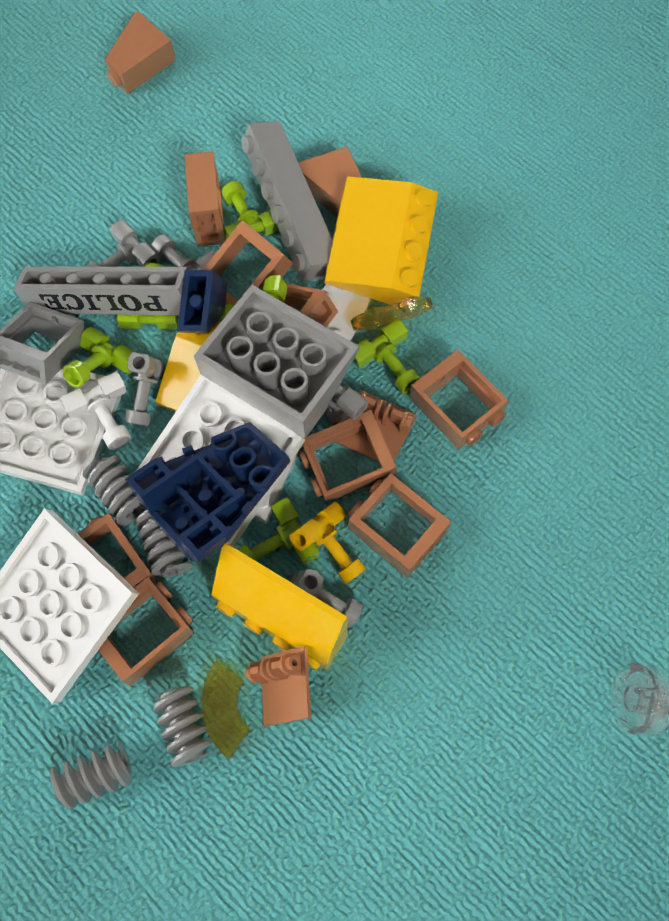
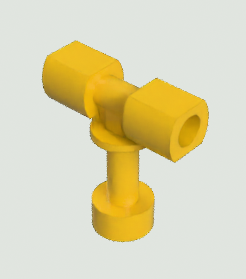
M333 502L313 517V519L289 535L292 544L299 551H303L314 542H316L317 547L324 544L342 568L337 574L347 584L361 574L366 567L359 558L352 561L334 537L338 532L334 526L346 518V514L338 503Z

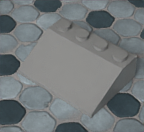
M251 285L196 352L194 358L200 375L303 438H306L324 414L357 355L359 346L256 286Z

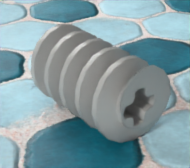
M119 456L98 459L84 469L82 476L88 479L89 486L95 489L96 496L101 498L102 504L108 508V513L115 518L118 526L131 524L143 513L144 505L138 500L125 481L130 476L126 475L127 467L125 465L119 466L121 463Z
M147 510L136 518V525L141 529L139 533L140 538L144 540L143 548L146 552H149L147 554V561L153 564L150 569L153 576L172 577L185 573L194 567L192 562H182L187 557L178 550V547L153 521Z
M193 686L176 688L154 699L158 702L153 706V711L157 714H163L157 721L158 726L169 727L162 733V739L174 740L166 747V752L168 754H178L170 762L173 768L185 766L210 755V753H204V749L212 743L211 740H200L199 738L207 730V727L195 726V722L203 715L202 713H191L190 709L198 704V700L186 699V696L194 690Z
M119 740L118 752L116 753L110 745L105 746V757L103 758L99 756L96 750L91 751V763L89 764L83 756H78V768L76 769L72 767L69 761L64 762V774L60 775L56 767L50 768V778L55 794L67 809L75 808L78 801L82 804L88 803L91 800V795L96 798L102 797L105 793V788L109 792H115L118 789V783L127 787L132 782L130 759L124 745Z

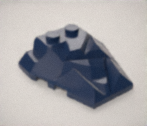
M251 422L211 437V444L194 450L192 445L182 448L184 455L167 462L164 461L163 457L154 459L125 479L135 496L145 506L153 521L189 561L194 560L199 563L228 542L291 462L289 456Z

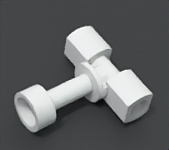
M117 371L98 379L99 386L82 393L79 388L59 397L70 419L86 411L91 415H98L106 430L103 439L110 450L119 449L131 440V435L126 426L117 425L108 409L112 404V399L127 393L125 384Z

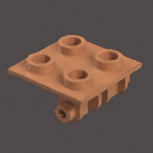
M363 390L361 393L357 392L368 401L367 409L364 412L372 410L390 454L395 461L418 415ZM364 430L336 442L378 462Z
M307 646L261 657V662H252L248 665L245 671L246 678L253 683H262L263 726L311 718Z

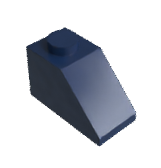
M184 270L177 326L179 333L209 334L224 314L228 283L214 270Z

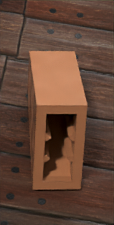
M137 11L133 14L105 58L109 81L114 87L119 86L126 94L130 93L176 60L172 41Z
M348 147L298 162L314 199L337 218L346 178L348 176L362 178Z

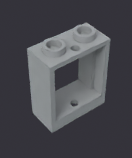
M33 302L28 303L0 329V368L47 385L82 348L80 347L81 334L84 331V321ZM34 332L59 340L48 352L23 344Z

